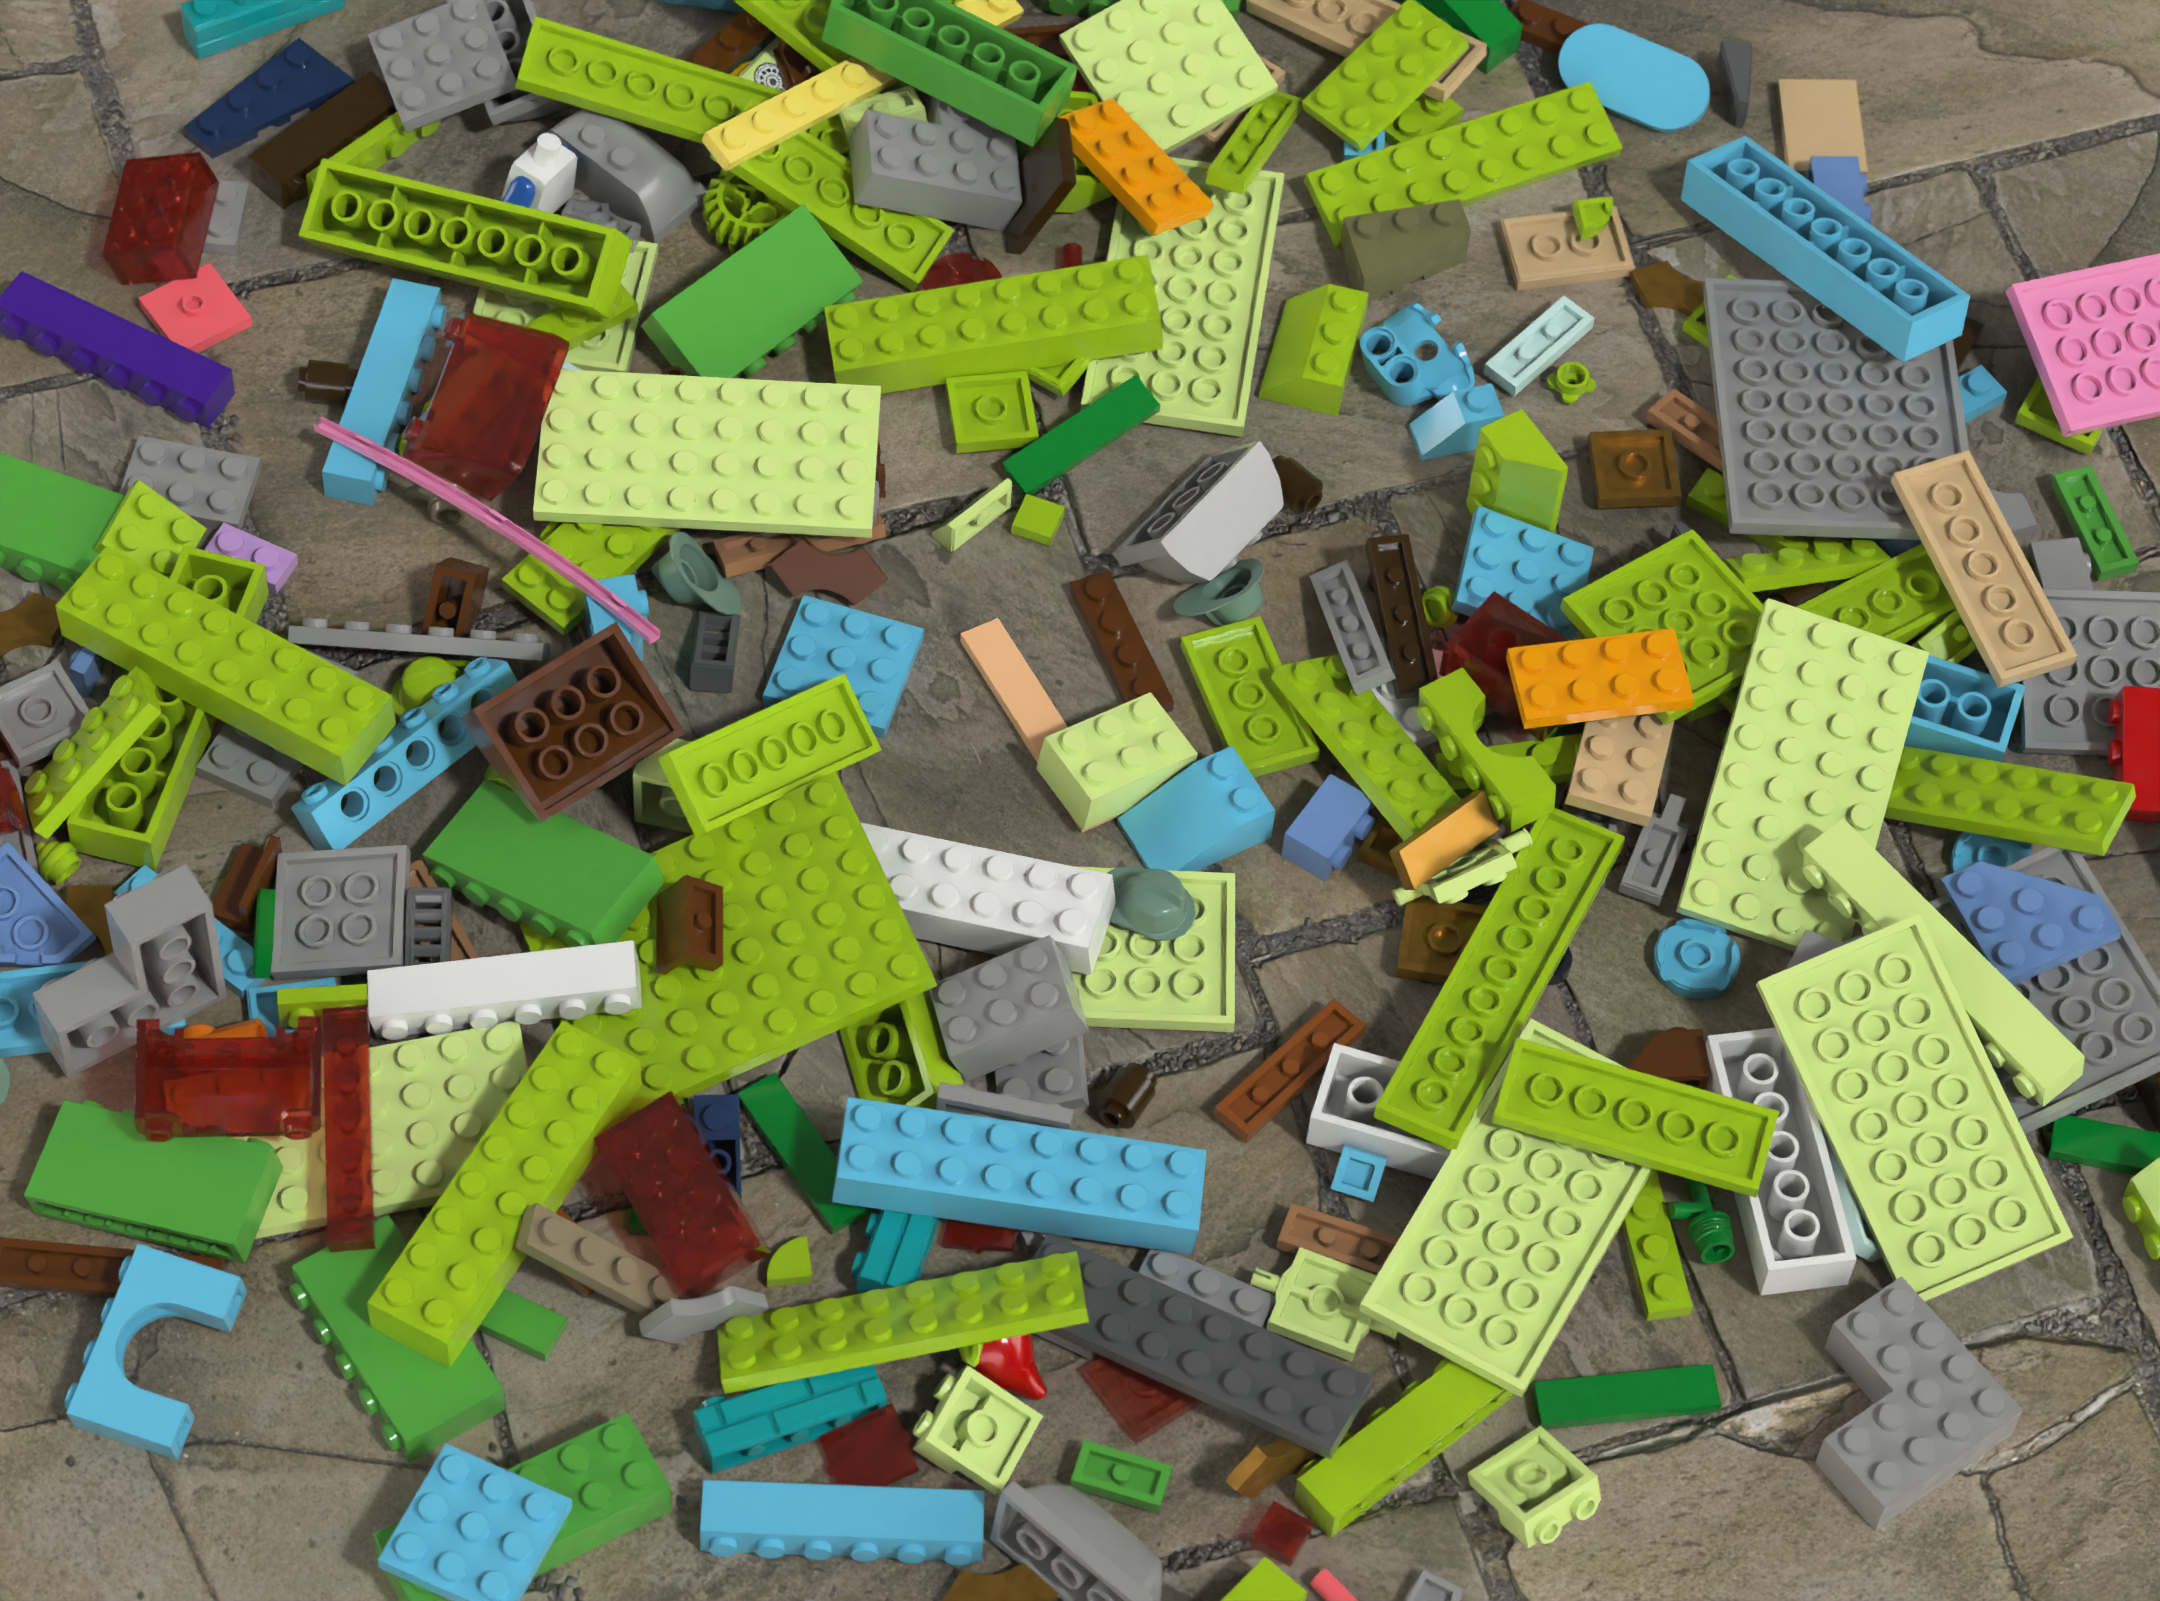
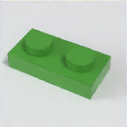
M1084 1440L1071 1477L1070 1486L1082 1492L1159 1514L1172 1475L1173 1465Z

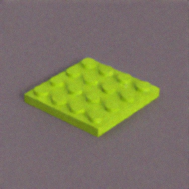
M1693 529L1562 598L1560 610L1587 639L1670 628L1675 629L1694 701L1691 709L1655 713L1665 725L1741 684L1763 604Z

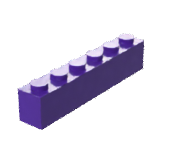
M21 271L0 296V331L6 337L12 340L19 339L36 347L39 352L46 356H55L70 363L76 370L82 373L89 372L102 378L116 389H125L136 394L146 403L152 406L159 405L172 411L186 422H195L209 428L235 395L232 369L28 273Z

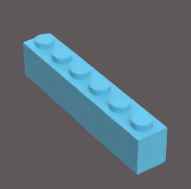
M392 278L339 423L340 426L375 442L397 455L399 453L398 441L401 436L399 434L402 425L408 426L412 416L413 403L411 399L413 393L419 394L424 381L423 365L425 361L430 362L434 355L436 345L434 335L436 329L442 330L446 321L447 306L441 303L439 287ZM333 440L322 470L324 494L331 498L373 506L378 491L384 492L387 487L389 468Z
M703 1480L700 1551H707L720 1557H729L736 1553H757L760 1557L769 1559L779 1558L786 1554L804 1555L811 1560H826L831 1556L851 1557L859 1562H872L878 1558L898 1559L907 1564H918L925 1560H944L946 1563L955 1566L968 1565L971 1562L982 1561L985 1491Z

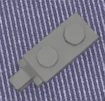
M1670 794L1662 815L1653 812L1649 826H1643L1618 892L1656 906L1660 905L1687 838L1689 824L1680 822L1687 799Z

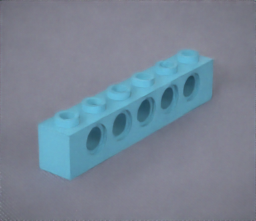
M480 657L473 660L465 667V673L454 682L445 683L435 689L432 693V699L421 707L412 708L404 713L400 718V723L390 731L347 786L328 778L323 783H316L307 788L301 795L302 799L290 808L315 849L335 850L346 848L474 748L477 744L460 718L473 710L471 708V700L475 693L477 702L474 708L518 682L507 661L488 657ZM444 718L445 727L443 732L439 734V724ZM412 743L413 751L410 758L407 760L406 751L408 746ZM379 768L380 778L377 784L374 785V774ZM347 794V805L341 810V800Z

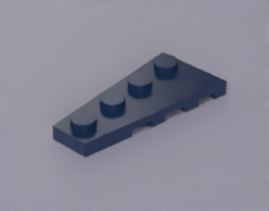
M298 38L184 126L185 138L214 159L258 138V132L269 126H276L278 128L291 122V116L307 108L314 111L323 105L326 99L340 93L354 83L355 79Z

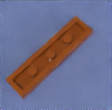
M1333 998L1216 1105L1213 1116L1247 1143L1326 1070L1334 1043L1351 1047L1365 1034L1366 1024Z

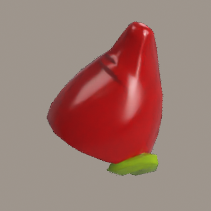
M1031 1334L958 1348L961 1355L960 1360L966 1366L968 1365L1002 1389L1032 1400H1041L1047 1394V1387L1035 1363Z

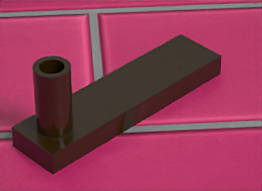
M1409 534L1368 538L1365 543L1370 569L1367 585L1375 593L1386 653L1396 678L1392 680L1396 699L1419 697V688L1438 680Z

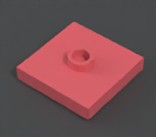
M211 263L138 298L140 308L162 337L196 353L253 326L252 317Z

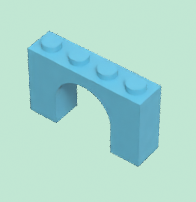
M137 1244L133 1256L128 1255L121 1265L118 1277L121 1284L115 1298L110 1297L104 1305L101 1314V1324H103L97 1341L91 1340L85 1350L83 1357L85 1369L79 1383L74 1382L68 1390L65 1399L66 1414L76 1427L178 1460L195 1416L188 1404L143 1390L126 1378L124 1356L127 1346L142 1327L152 1321L166 1317H181L231 1333L248 1291L242 1278Z

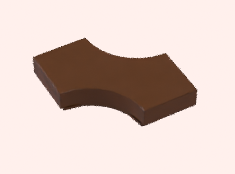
M803 537L769 563L794 597L809 590L826 589L841 594L853 605H856L888 581L887 576L863 545L845 553H830L816 548Z

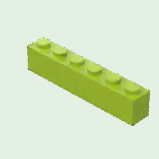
M1444 1358L1434 1369V1375L1423 1383L1417 1380L1410 1384L1400 1395V1401L1389 1409L1383 1406L1376 1410L1366 1421V1427L1355 1435L1352 1433L1345 1434L1331 1459L1325 1457L1320 1462L1317 1459L1308 1462L1296 1476L1297 1483L1294 1500L1332 1538L1513 1398L1515 1394L1454 1361ZM1536 1373L1533 1379L1531 1380L1530 1384L1535 1380Z

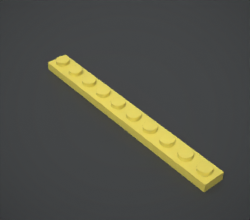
M963 0L955 4L1000 28H1004L1019 20L1024 13L1023 8L1016 0ZM851 57L714 127L704 134L701 141L726 172L901 80L855 57Z

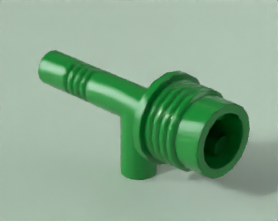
M1685 1178L1692 1201H1670L1668 1216L1670 1219H1692L1688 1224L1687 1231L1690 1238L1693 1239L1694 1246L1699 1251L1703 1262L1707 1264L1725 1262L1735 1253L1731 1219L1725 1212L1713 1210L1705 1183Z

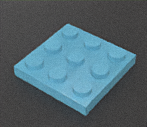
M1478 505L1472 516L1451 610L1510 632H1516L1521 636L1543 644L1575 640L1577 627L1560 610L1562 598L1587 585L1594 548Z
M803 595L763 693V704L768 706L775 705L845 673L874 735L885 738L924 639V628Z
M446 1443L378 1559L379 1568L451 1601H520L572 1510V1499Z

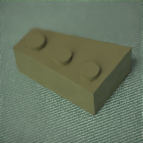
M1460 199L1344 217L1340 251L1353 289L1369 293L1368 307L1371 305V300L1388 292L1394 295L1403 290V285L1420 277L1425 280L1465 261L1471 229Z

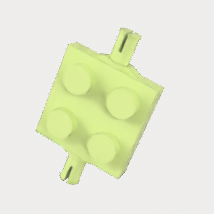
M1525 828L1504 839H1491L1488 837L1416 890H1404L1403 886L1393 889L1392 893L1395 901L1401 907L1403 904L1420 896H1429L1439 904L1442 902L1444 904H1452L1464 899L1468 895L1467 891L1481 884L1490 886L1499 883L1507 877L1506 872L1517 868L1512 853L1533 845L1531 837Z
M1299 1247L1292 1266L1283 1273L1282 1277L1259 1269V1267L1255 1269L1250 1285L1275 1294V1306L1267 1324L1268 1331L1351 1362L1360 1341L1369 1333L1370 1329L1393 1339L1397 1337L1398 1331L1359 1311L1360 1303L1377 1275Z

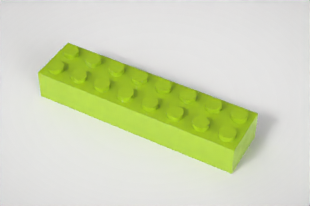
M323 158L299 233L301 238L320 249L610 319L633 243L630 238L616 228Z
M1148 255L824 306L836 384L881 386V394L942 385L946 383V378L1017 372L1025 371L1032 367L1041 369L1072 364L1076 358L1088 357V360L1091 361L1163 349L1161 318Z
M183 545L170 576L171 580L255 624L258 622L269 595L264 564ZM153 684L162 713L73 810L66 823L70 843L77 848V852L137 867H142L145 864L153 871H156L196 773V766L203 756L218 718Z
M109 546L103 549L55 605L62 636L130 672L135 666L139 667L150 675L152 684L344 786L348 785L396 725L391 694Z
M562 1020L367 1302L371 1328L450 1369L527 1256L524 1252L516 1249L525 1209L538 1203L554 1213L557 1212L641 1088L640 1059Z

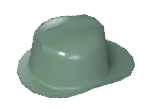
M684 532L674 533L669 542L670 550L655 562L652 567V573L673 600L680 604L695 606L707 603L714 610L725 615H735L741 610L742 602L733 581L725 577L722 569L704 553L692 537Z
M1258 559L1240 560L1232 568L1218 574L1214 579L1202 582L1181 594L1175 600L1173 610L1176 614L1182 616L1205 614L1213 623L1220 626L1246 620L1262 607L1265 602L1260 584V579L1264 574V565Z
M1134 866L1118 867L1107 872V874L1113 875L1116 899L1110 919L1111 922L1158 941L1174 940L1183 936L1192 927L1196 915L1194 900L1183 887L1180 880L1171 872L1162 869L1147 870Z

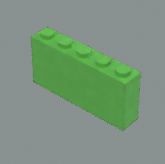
M802 204L651 313L642 323L641 327L671 366L681 368L686 376L737 378L744 373L749 379L768 364L764 360L767 355L773 351L778 356L782 355L798 342L794 337L797 333L804 329L810 334L826 322L824 306L849 303L856 300L857 296L853 292L864 281L807 207Z
M0 452V567L18 573L29 581H41L58 587L66 593L100 554L94 548L125 495Z
M487 779L483 781L422 854L430 869L429 876L433 878L437 886L452 888L464 894L472 903L478 906L486 904L497 909L506 919L512 922L520 920L531 925L540 935L546 938L554 936L565 941L569 947L617 942L665 882L654 855L561 813H557L543 823H540L515 792Z
M64 1100L24 1196L38 1216L245 1264L283 1166L273 1147L266 1141L258 1138H248L247 1141L231 1138L225 1132L214 1128H207L204 1132L191 1129L186 1124L174 1119H165L164 1122L148 1119L145 1115L130 1109H125L122 1113L108 1110L101 1104L91 1100H82L81 1103Z
M387 1214L292 1265L294 1284L290 1285L289 1289L298 1307L301 1310L308 1308L314 1316L315 1320L312 1321V1325L323 1345L331 1343L338 1355L334 1356L344 1378L347 1381L354 1378L361 1390L357 1394L365 1411L370 1416L376 1413L384 1426L380 1427L381 1433L389 1448L393 1452L400 1449L409 1463L504 1411L505 1399L503 1387L471 1339L449 1369L371 1328L367 1302L407 1246V1242Z

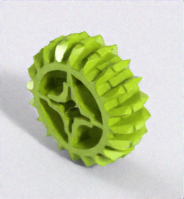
M721 169L718 179H711L708 190L705 191L703 197V220L707 224L709 236L716 237L718 247L728 245L731 255L792 212L731 171L725 172L724 169Z

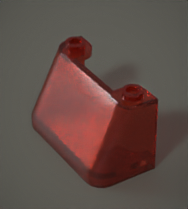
M463 311L458 317L452 315L443 329L442 337L447 339L445 348L449 349L450 352L428 410L420 418L414 416L405 429L403 439L408 442L402 457L491 502L519 476L530 456L565 361L570 342L554 333Z
M298 1017L297 1029L288 1034L285 1032V1027H276V1037L185 1038L184 1028L175 1029V1036L166 1034L160 1029V1019L136 1020L134 1121L137 1132L144 1135L147 1140L166 1142L172 1138L224 1136H285L292 1140H304L320 1129L323 1082L321 1017Z

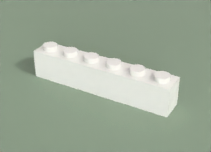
M634 940L367 971L369 1020L376 1038L390 1040L403 1039L411 1034L431 1033L440 1035L455 1029L494 1028L499 1023L515 1020L520 1024L531 1025L543 1019L562 1017L575 1020L587 1014L607 1012L618 1015L624 1014L631 1009L642 1008L640 964Z

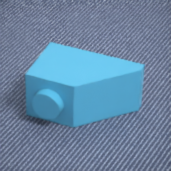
M1490 383L1452 391L1411 422L1409 430L1421 461L1475 450L1480 428L1505 417L1494 387Z

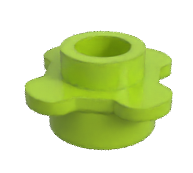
M1578 362L1562 364L1558 368L1557 374L1552 373L1547 378L1548 387L1556 389L1562 396V400L1568 404L1577 403L1580 396L1585 393H1592L1596 388L1595 380L1589 378L1588 369Z

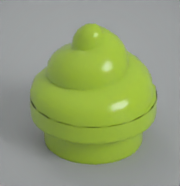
M1438 585L1424 592L1422 602L1427 625L1444 628L1456 621L1459 613L1451 610L1455 594L1453 590L1446 586Z
M52 840L47 843L45 841L37 843V865L40 875L46 881L52 880L56 885L63 883L73 875L82 862V859L76 855L77 848L70 842L59 843Z

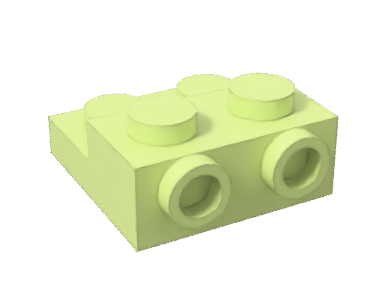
M967 1365L954 1376L947 1373L938 1384L933 1396L940 1401L933 1413L928 1410L925 1411L916 1423L912 1434L917 1436L918 1440L913 1450L950 1475L958 1470L992 1494L997 1495L1006 1485L1043 1416Z
M1541 1426L1467 1472L1470 1486L1498 1510L1500 1523L1527 1548H1530L1539 1541L1543 1544L1553 1542L1559 1536L1562 1526L1576 1517L1579 1520L1588 1519L1595 1513L1598 1503L1601 1501L1597 1475Z

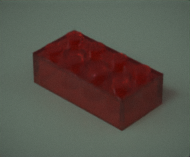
M669 1091L593 1138L683 1294L696 1299L771 1253L769 1246L683 1099L674 1092Z

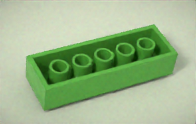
M834 0L829 5L822 41L1032 147H1034L1054 118L1057 117L1069 101L1078 69L1077 66L946 0Z
M628 1412L507 1469L516 1475L572 1499L573 1508L533 1578L671 1512V1487ZM400 1521L373 1533L377 1559H379ZM384 1570L400 1601H451Z

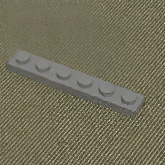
M302 618L301 626H289L288 641L298 644L541 661L549 660L550 643L538 642L539 634L513 632V640L496 639L497 631L471 629L470 637H455L454 628L429 626L428 635L412 634V625L386 624V632L369 631L370 622L344 621V629L327 628L328 619Z

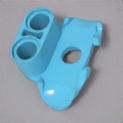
M1418 303L1407 305L1381 322L1378 327L1368 329L1360 339L1363 363L1367 373L1394 404L1399 406H1411L1434 397L1442 400L1452 391L1471 388L1475 385L1473 367L1460 340L1455 342L1452 351L1432 327L1442 321L1440 316L1435 312L1425 309ZM1423 344H1432L1437 347L1438 353L1433 359L1423 361L1415 356L1416 349ZM1378 350H1386V351H1387L1386 353H1384V354H1382V355H1375V354H1373L1374 352H1376V351H1378ZM1401 378H1410V380L1405 383L1396 382Z

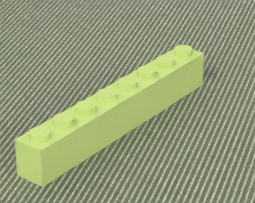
M1844 818L1840 819L1803 848V873L1807 880L1817 889L1822 887L1832 897L1834 906L1844 917L1849 918L1852 916L1862 926L1864 936L1920 913L1990 1063L1997 1068L2002 1066L2013 1077L2014 1085L2023 1096L2028 1099L2033 1097L2044 1107L2083 1075L2085 1056Z

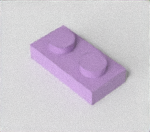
M224 522L204 549L264 564L268 591L276 595L298 565L297 554Z

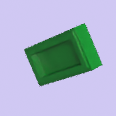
M260 888V891L257 892L252 970L255 978H270L276 889Z

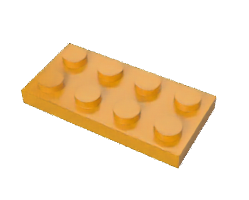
M1113 98L1059 116L1069 120L1073 153L1152 236L1209 215L1214 203Z
M1674 628L1507 649L1506 661L1524 729L1691 709L1694 697Z

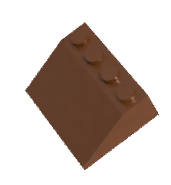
M617 622L460 718L485 758L540 823H543L685 734L684 729Z

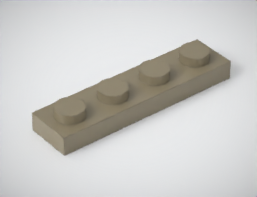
M538 1203L525 1209L516 1249L644 1317L671 1298H678L681 1280Z

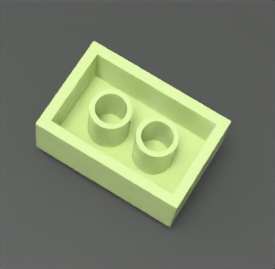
M1150 692L1044 737L1036 769L1084 831L1130 810L1196 762L1198 753Z

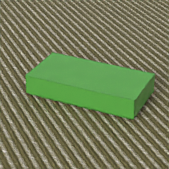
M504 1289L477 1330L546 1362L568 1326L566 1317Z

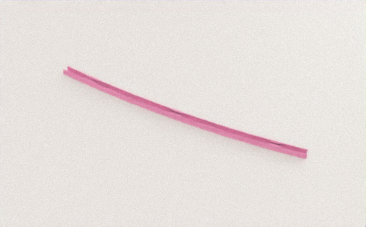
M322 416L320 417L321 424L318 426L313 424L315 432L413 481L500 533L577 586L639 634L649 644L654 643L660 638V630L621 598L561 554L495 510L409 460Z

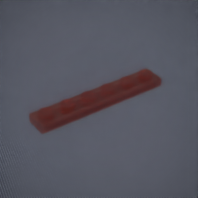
M368 1005L326 1008L322 1010L327 1244L330 1253L376 1249L371 1047Z

